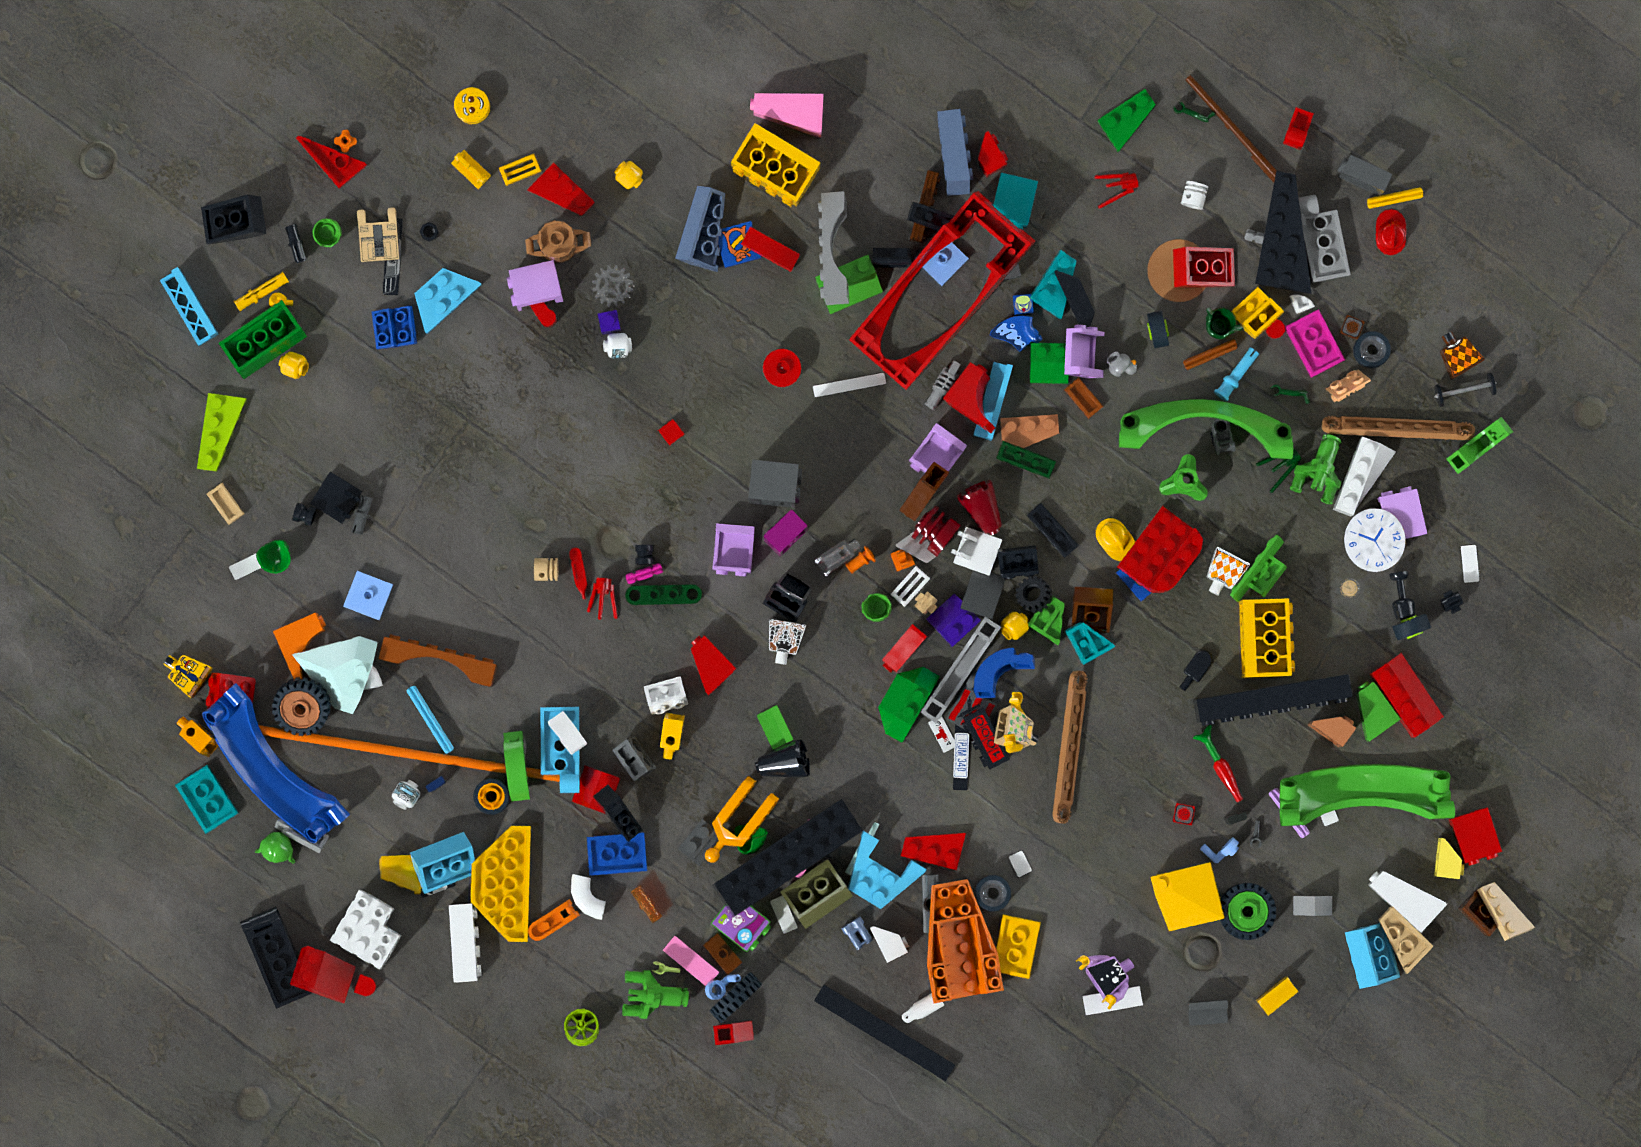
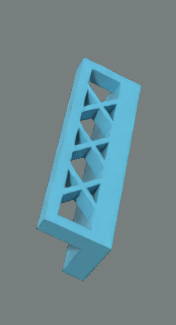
M177 267L171 270L172 273L161 279L160 282L196 343L200 346L219 334L181 269ZM175 277L179 283L177 290L170 289L166 282ZM179 294L186 295L188 299L187 307L178 304ZM189 310L196 312L198 316L196 323L188 321L187 315ZM198 326L205 328L209 334L201 340L197 336Z
M997 362L993 363L990 373L991 379L987 384L983 399L985 416L995 428L1013 367L1010 364L1004 365ZM976 424L973 436L992 441L995 429L990 434Z

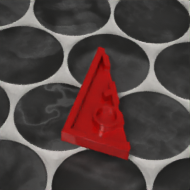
M296 137L298 142L339 189L367 167V164L363 161L354 159L308 138Z

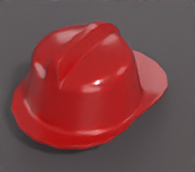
M1389 209L1380 213L1377 218L1376 245L1384 254H1398L1405 247L1406 221L1400 212Z

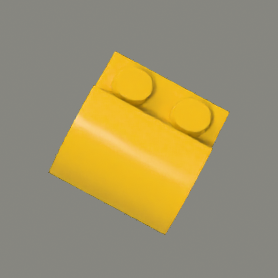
M1259 287L1232 310L1237 322L1254 339L1284 313Z

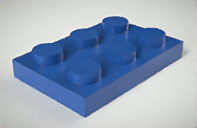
M645 833L637 834L629 842H627L622 834L587 837L589 876L647 871Z

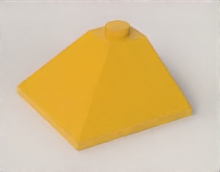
M1211 862L1151 877L1154 893L1169 931L1225 919Z

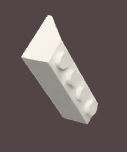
M1361 437L1333 510L1353 516L1355 510L1396 451L1381 443Z

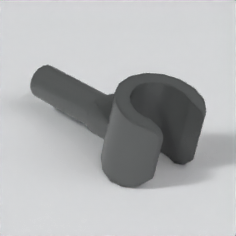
M1256 821L1254 835L1249 841L1251 847L1254 840L1259 841L1258 848L1262 845L1259 838L1261 821Z

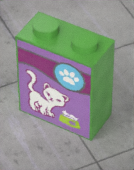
M724 906L711 922L715 928L746 952L749 949L753 951L759 944V941H757L758 937L761 934L765 936L771 928L769 925L771 921L752 906L734 918L727 907Z

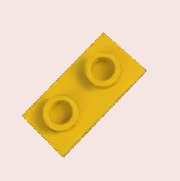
M465 150L458 153L451 162L478 190L491 177Z

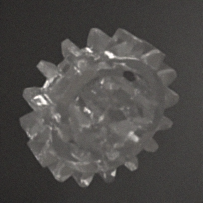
M607 265L606 271L601 268V274H595L597 280H592V284L596 285V287L592 288V291L598 292L595 298L601 297V304L607 301L608 307L611 306V303H614L617 307L619 301L623 304L625 303V297L630 299L628 291H633V288L629 287V285L633 284V280H628L630 274H624V268L619 271L617 265H615L614 269ZM614 273L620 276L615 278L611 277L609 274ZM602 279H604V287L600 289V282ZM607 279H609L610 282H612L613 284L617 283L616 290L618 293H616V291L612 288L608 289L610 286L609 281ZM625 283V290L622 294L620 291L621 285ZM612 294L616 298H608L605 295Z

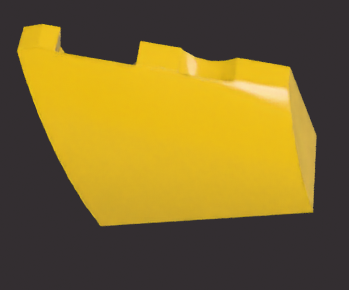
M411 855L381 856L379 864L380 878L382 880L393 882L401 888L405 887L414 891V894L421 893V885L414 870Z

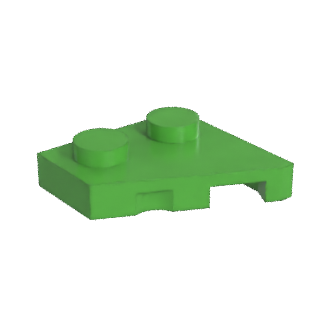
M1053 596L1050 598L1051 603L1047 604L1048 607L1046 609L1042 608V612L1037 611L1028 625L1056 645H1059L1064 603Z

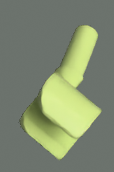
M658 961L653 962V964L659 965L658 970H652L654 973L659 975L664 972L680 973V968L668 967Z

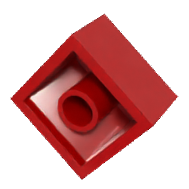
M585 765L580 777V793L574 794L572 802L604 813L593 796L607 784L616 792L621 778Z

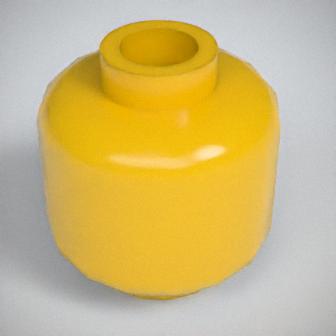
M623 161L614 172L616 174V181L626 189L637 188L643 181L641 178L643 175L642 169L632 161Z
M289 351L285 356H281L279 360L281 373L294 379L305 376L309 368L306 357Z
M1011 612L1001 621V633L1009 640H1018L1029 629L1027 616L1023 613Z

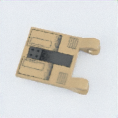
M388 208L389 222L366 223V212L358 210L361 262L399 259L396 209Z

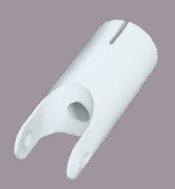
M931 993L914 1003L908 1011L903 1013L902 1019L904 1022L909 1023L915 1019L924 1018L943 1007L944 1003L933 1004Z

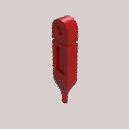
M572 548L569 555L574 581L577 589L582 594V599L585 600L587 578L582 553L579 548Z

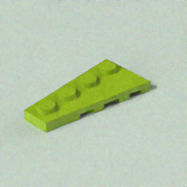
M208 393L197 469L217 472L235 425L241 415L242 408L246 403V398Z

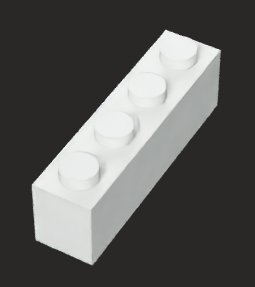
M472 903L449 905L454 982L478 981V977L481 976V965H477V957H480V946H476V938H479V928L475 926L474 920L478 919L477 908Z

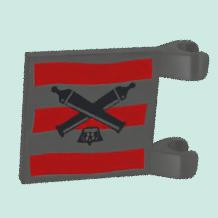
M971 674L946 719L963 728L961 724L965 722L963 717L984 707L990 719L1004 696V692L997 690L996 698H993L992 701L988 698H976L974 690H972L975 675Z

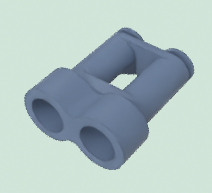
M861 916L841 928L843 933L848 935L854 947L857 948L856 950L862 948L863 944L873 941L863 925L864 921ZM859 931L864 941L860 942L855 932Z

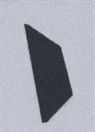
M1055 270V275L1078 324L1090 327L1095 311L1080 279Z

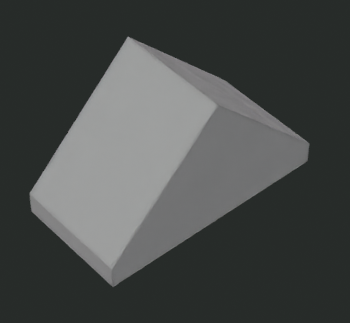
M1293 896V915H1332V896Z

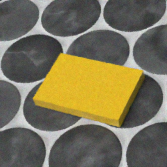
M1003 914L996 945L1001 973L1030 978L1041 922Z

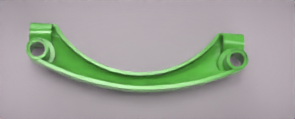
M1208 399L1170 401L1126 413L1120 420L1119 448L1140 449L1154 433L1169 424L1188 418L1209 417L1225 420L1245 429L1264 446L1271 458L1292 459L1293 457L1292 432L1289 425L1259 411L1233 403ZM1126 417H1131L1134 420L1132 427H1127L1124 424ZM1282 427L1287 431L1286 437L1278 436V428Z
M1360 764L1325 768L1283 778L1280 781L1279 796L1281 826L1306 825L1325 813L1357 806L1396 808L1428 819L1454 818L1455 805L1451 801L1449 789L1450 774L1447 771L1412 766Z

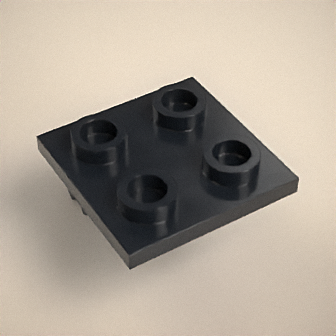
M330 471L310 504L343 524L346 518H351L349 513L356 502H361L359 497L363 491Z

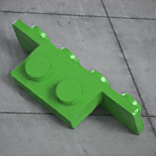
M1275 535L1274 538L1268 541L1265 550L1256 557L1252 567L1245 571L1242 580L1232 588L1230 596L1236 602L1241 600L1249 588L1265 597L1286 570L1287 566L1274 558V555L1284 543L1280 536Z

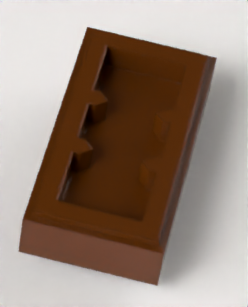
M719 933L703 945L727 975L743 963Z

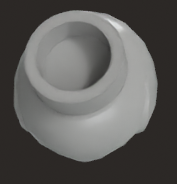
M1113 352L1107 358L1109 371L1114 376L1120 377L1124 372L1133 375L1137 371L1136 360H1130L1127 354Z

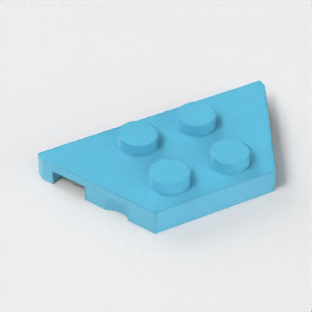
M442 268L414 293L425 332L427 334L430 333L480 288L482 284Z

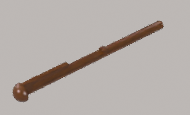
M1191 75L1188 76L1185 81L1221 119L1228 130L1230 129L1252 154L1251 158L1274 183L1276 169Z

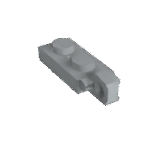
M278 818L275 824V828L284 835L318 853L321 852L329 839V836L325 834L316 843H312L281 818Z

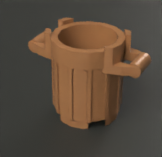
M556 220L544 224L539 234L525 240L527 254L546 258L549 261L554 260V263L569 261L575 254L591 247L590 232L575 230L564 221ZM577 236H583L584 246H578ZM534 240H537L541 251L534 252Z

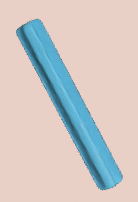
M412 686L408 688V695L446 754L453 751V745L417 687Z

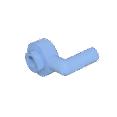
M1232 837L1217 854L1206 844L1200 850L1214 863H1219L1225 856H1233L1237 852L1239 842Z
M728 974L721 981L712 980L708 982L705 987L707 997L712 1000L721 999L726 993V986L730 982H740L741 976L739 974Z

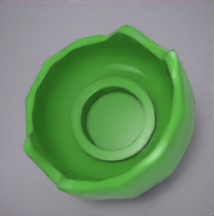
M329 218L320 219L314 225L312 231L314 240L323 247H333L340 241L342 236L340 225L335 220Z
M881 593L868 595L861 604L862 613L873 622L885 620L892 610L891 601L886 595Z

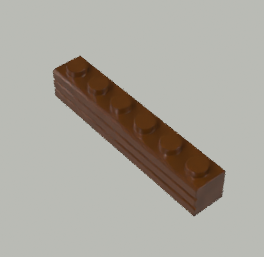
M927 171L919 204L928 207L934 205L935 200L933 196L937 194L938 190L936 184H939L941 178L939 173ZM914 223L910 241L917 243L924 241L926 236L924 231L928 227Z

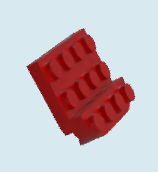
M1162 506L1118 564L1117 568L1152 593L1168 592L1178 583L1200 553L1203 538L1196 528H1191Z

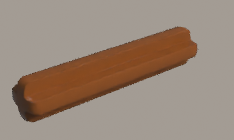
M1232 339L1184 360L1183 364L1186 370L1192 369L1238 348L1237 343Z

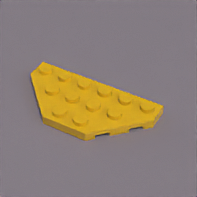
M510 826L471 863L470 902L508 942H528L531 826Z

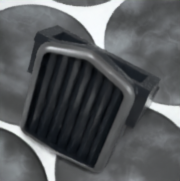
M785 573L778 582L775 581L762 604L791 622L796 623L808 602L806 599L812 590L800 579Z

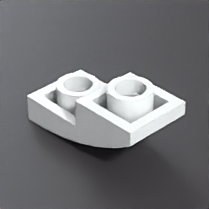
M564 711L548 721V725L571 755L587 745L585 739Z

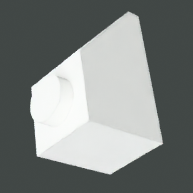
M875 926L870 927L887 963L908 953L906 948L909 945L905 937L901 938L899 934Z

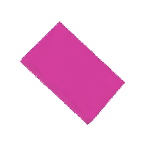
M1319 309L1285 326V330L1311 378L1345 361Z

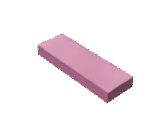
M674 936L663 949L666 954L705 986L719 973L718 970L677 936Z

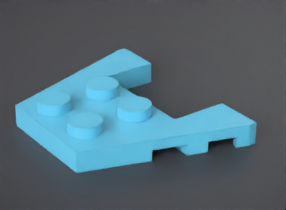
M863 830L848 889L882 909L923 875L927 869L911 860L901 876L895 874L869 858L879 840Z

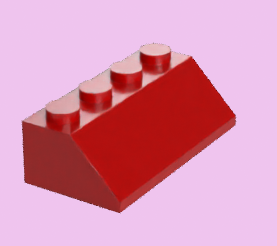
M1402 653L1369 674L1400 717L1401 723L1411 738L1417 737L1444 717Z

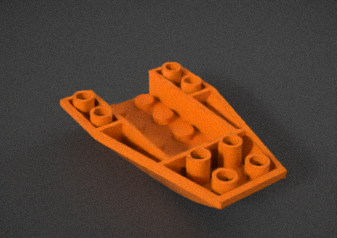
M968 879L936 884L931 887L927 968L933 1004L978 994L1004 991L998 952Z

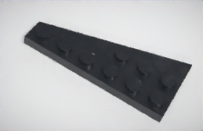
M1276 170L1255 284L1312 294L1296 174Z

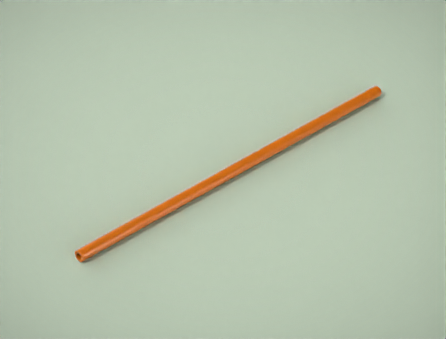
M259 725L263 736L506 774V767L503 763L319 734L306 735L305 733L303 736H299V733H296V735L291 734L292 731L290 730L286 732L281 728ZM526 767L527 776L530 778L560 782V775H541V769Z

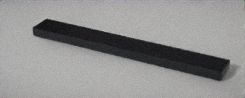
M826 985L822 986L814 999L816 1003L944 1081L947 1080L955 1067L954 1063Z

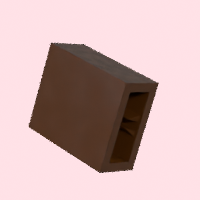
M933 462L899 511L913 521H916L950 472L936 462Z

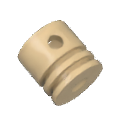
M548 558L534 559V581H548V579L550 581H553V579L558 581V558H555V560L553 558H550V560Z

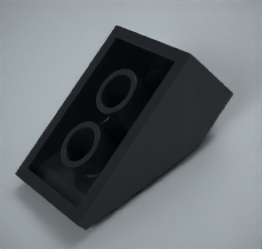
M248 194L201 207L207 245L267 234L260 196Z

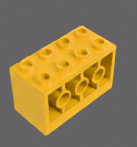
M754 123L731 161V167L735 174L740 177L745 175L750 179V183L757 187L760 185L765 187L768 194L773 197L778 195L781 197L782 202L790 207L792 205L798 206L820 170L821 165L819 161ZM754 156H761V160L754 161ZM775 165L778 170L771 171L770 167ZM792 175L794 180L787 181V176Z
M1289 598L1239 601L1242 678L1292 676V672H1295V661L1291 660V653H1294V641H1291L1290 634L1294 631L1293 622H1290V615L1293 614V605L1289 603ZM1267 614L1272 617L1270 624L1265 621ZM1268 633L1271 637H1273V640L1270 643H1268V640L1265 639V636H1268ZM1269 653H1271V655L1274 657V659L1271 660V663L1268 659H1266V656L1269 655Z

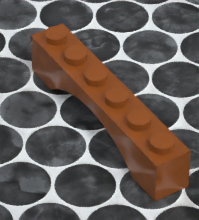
M389 634V638L384 637L378 658L380 660L400 664L419 657L439 658L457 666L467 675L471 682L492 687L497 665L493 664L494 660L483 657L482 661L476 660L475 655L464 653L463 656L456 655V650L445 648L444 652L437 650L438 646L427 643L426 647L419 645V641L408 639V642L400 641L401 637Z

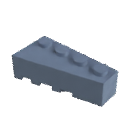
M960 109L938 111L937 120L940 144H942L944 177L947 180V196L970 194V180H973L972 168H968V162H971L970 151H966L965 144H968L967 133H963V127H966L965 115H961Z

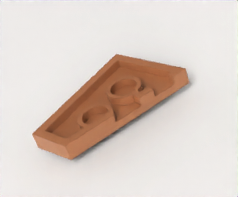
M1058 414L1000 418L1002 440L1022 448L1059 434Z

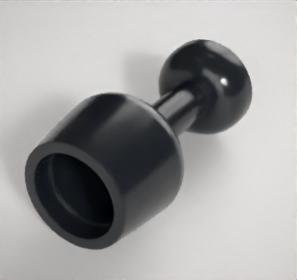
M1408 571L1389 574L1390 579L1396 581L1399 599L1392 603L1396 620L1415 616V601L1411 598H1406L1404 580L1408 578Z

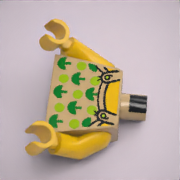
M1012 692V698L1009 700L1011 705L999 710L994 743L1005 746L1008 753L1021 751L1029 745L1034 746L1038 741V736L1032 733L1033 721L1021 709L1023 700L1021 692Z

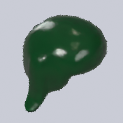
M1210 307L1206 308L1208 313L1205 318L1206 330L1211 337L1225 339L1236 331L1243 330V326L1237 324L1233 312L1227 308L1219 307L1214 310Z

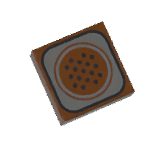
M1346 315L1340 334L1357 340L1365 322Z

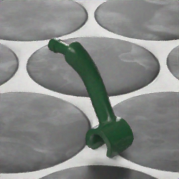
M1179 102L1182 107L1181 111H1178L1173 106L1174 113H1185L1203 122H1209V119L1215 116V113L1211 112L1205 117L1196 111L1185 108L1183 102Z
M1273 385L1270 388L1275 387L1279 391L1273 397H1277L1280 394L1304 396L1306 404L1310 403L1307 391L1282 389L1279 385Z

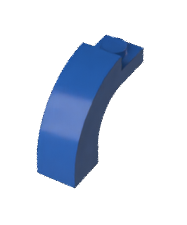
M1014 648L999 650L986 658L975 676L974 693L976 698H996L997 681L1002 674L1009 670L1035 669L1033 655L1029 653L1017 655Z

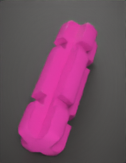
M657 563L653 567L649 566L635 571L636 573L626 574V580L628 584H632L637 580L641 581L652 577L654 574H661L663 572L660 563Z

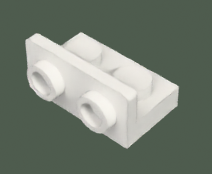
M681 676L644 686L652 715L662 714L667 710L680 709L688 705Z

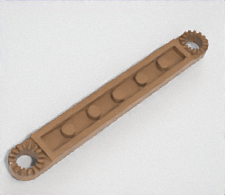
M1328 416V418L1325 417L1322 421V430L1328 434L1444 440H1470L1475 435V426L1471 423L1467 424V422L1456 423V421L1341 416V418Z
M1075 670L1069 677L1053 807L1054 821L1062 824L1070 820V810L1073 804L1086 699L1085 687L1086 680H1088L1086 678L1087 674L1084 671Z

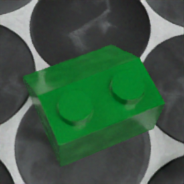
M1031 343L1030 383L1068 384L1069 375L1064 374L1066 343Z

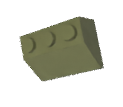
M828 859L780 891L805 929L853 897Z

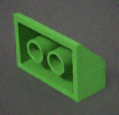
M869 255L838 267L839 271L846 277L849 285V304L826 306L831 315L883 292ZM819 275L815 277V280L820 290V287H823V281L820 280Z

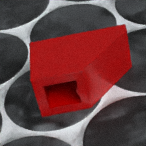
M989 131L985 132L977 161L986 177L1007 167L1006 161H1008L1003 150L1000 151L997 146L999 142L994 134L991 135Z
M752 1020L713 1025L715 1045L754 1040Z

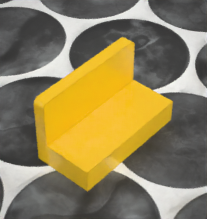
M1285 976L1256 1001L1269 1016L1294 996L1298 990L1290 982V979Z

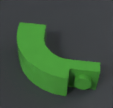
M1500 417L1447 458V461L1459 474L1513 431L1504 419Z
M523 731L503 733L505 767L511 802L529 800L530 790L525 763Z

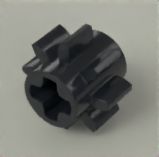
M1449 590L1442 594L1444 598L1440 599V603L1445 612L1451 611V614H1454L1461 610L1460 606L1464 603L1458 591L1453 593L1452 590Z

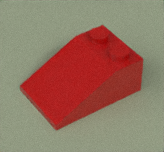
M1182 247L1173 249L1174 287L1205 288L1235 286L1234 248Z
M306 946L301 948L290 985L340 1003H345L356 966L324 951Z

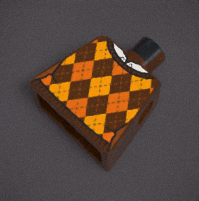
M1452 331L1442 336L1447 347L1441 350L1440 354L1451 380L1485 360L1467 337L1464 336L1457 341Z

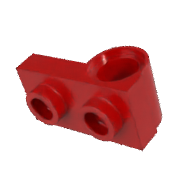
M1295 108L1283 141L1284 145L1298 150L1302 149L1314 113Z

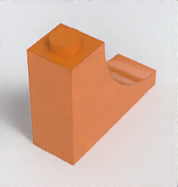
M313 613L273 631L294 680L297 677H300L302 680L304 677L302 667L292 654L304 652L309 643L317 635L325 631L324 626H326L322 615L318 616V613Z

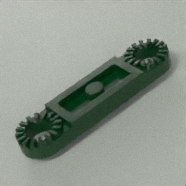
M697 585L631 586L626 590L625 598L632 605L695 604L701 600L702 591ZM690 589H695L698 592V597L694 600H690L687 597V592ZM633 590L640 592L641 596L637 601H632L629 597L630 592Z

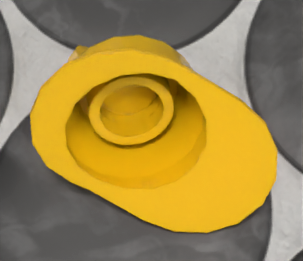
M1114 518L1105 519L1097 526L1096 538L1099 544L1112 559L1121 561L1135 543L1133 536L1123 523Z

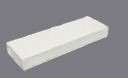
M1140 986L1128 988L1124 998L1114 1004L1111 1009H1107L1110 1005L1108 1002L1102 1003L1103 998L1100 993L1082 996L1086 1015L1143 1005Z

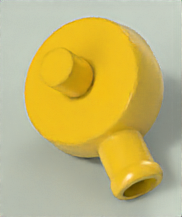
M273 293L269 298V305L271 307L283 300L285 305L293 306V300H287L286 296L282 293Z

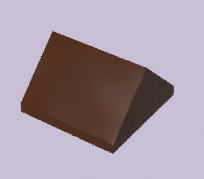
M1477 890L1458 908L1485 936L1492 935L1497 928Z

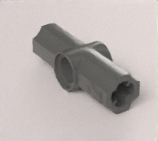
M939 874L922 875L923 933H929L930 908L926 907V901L931 899L932 885L939 884Z

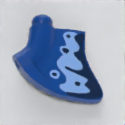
M1030 316L1008 318L999 323L990 332L991 337L1009 342L1019 352L1031 341L1039 343L1042 340V336L1038 334L1039 332L1032 324L1033 317Z

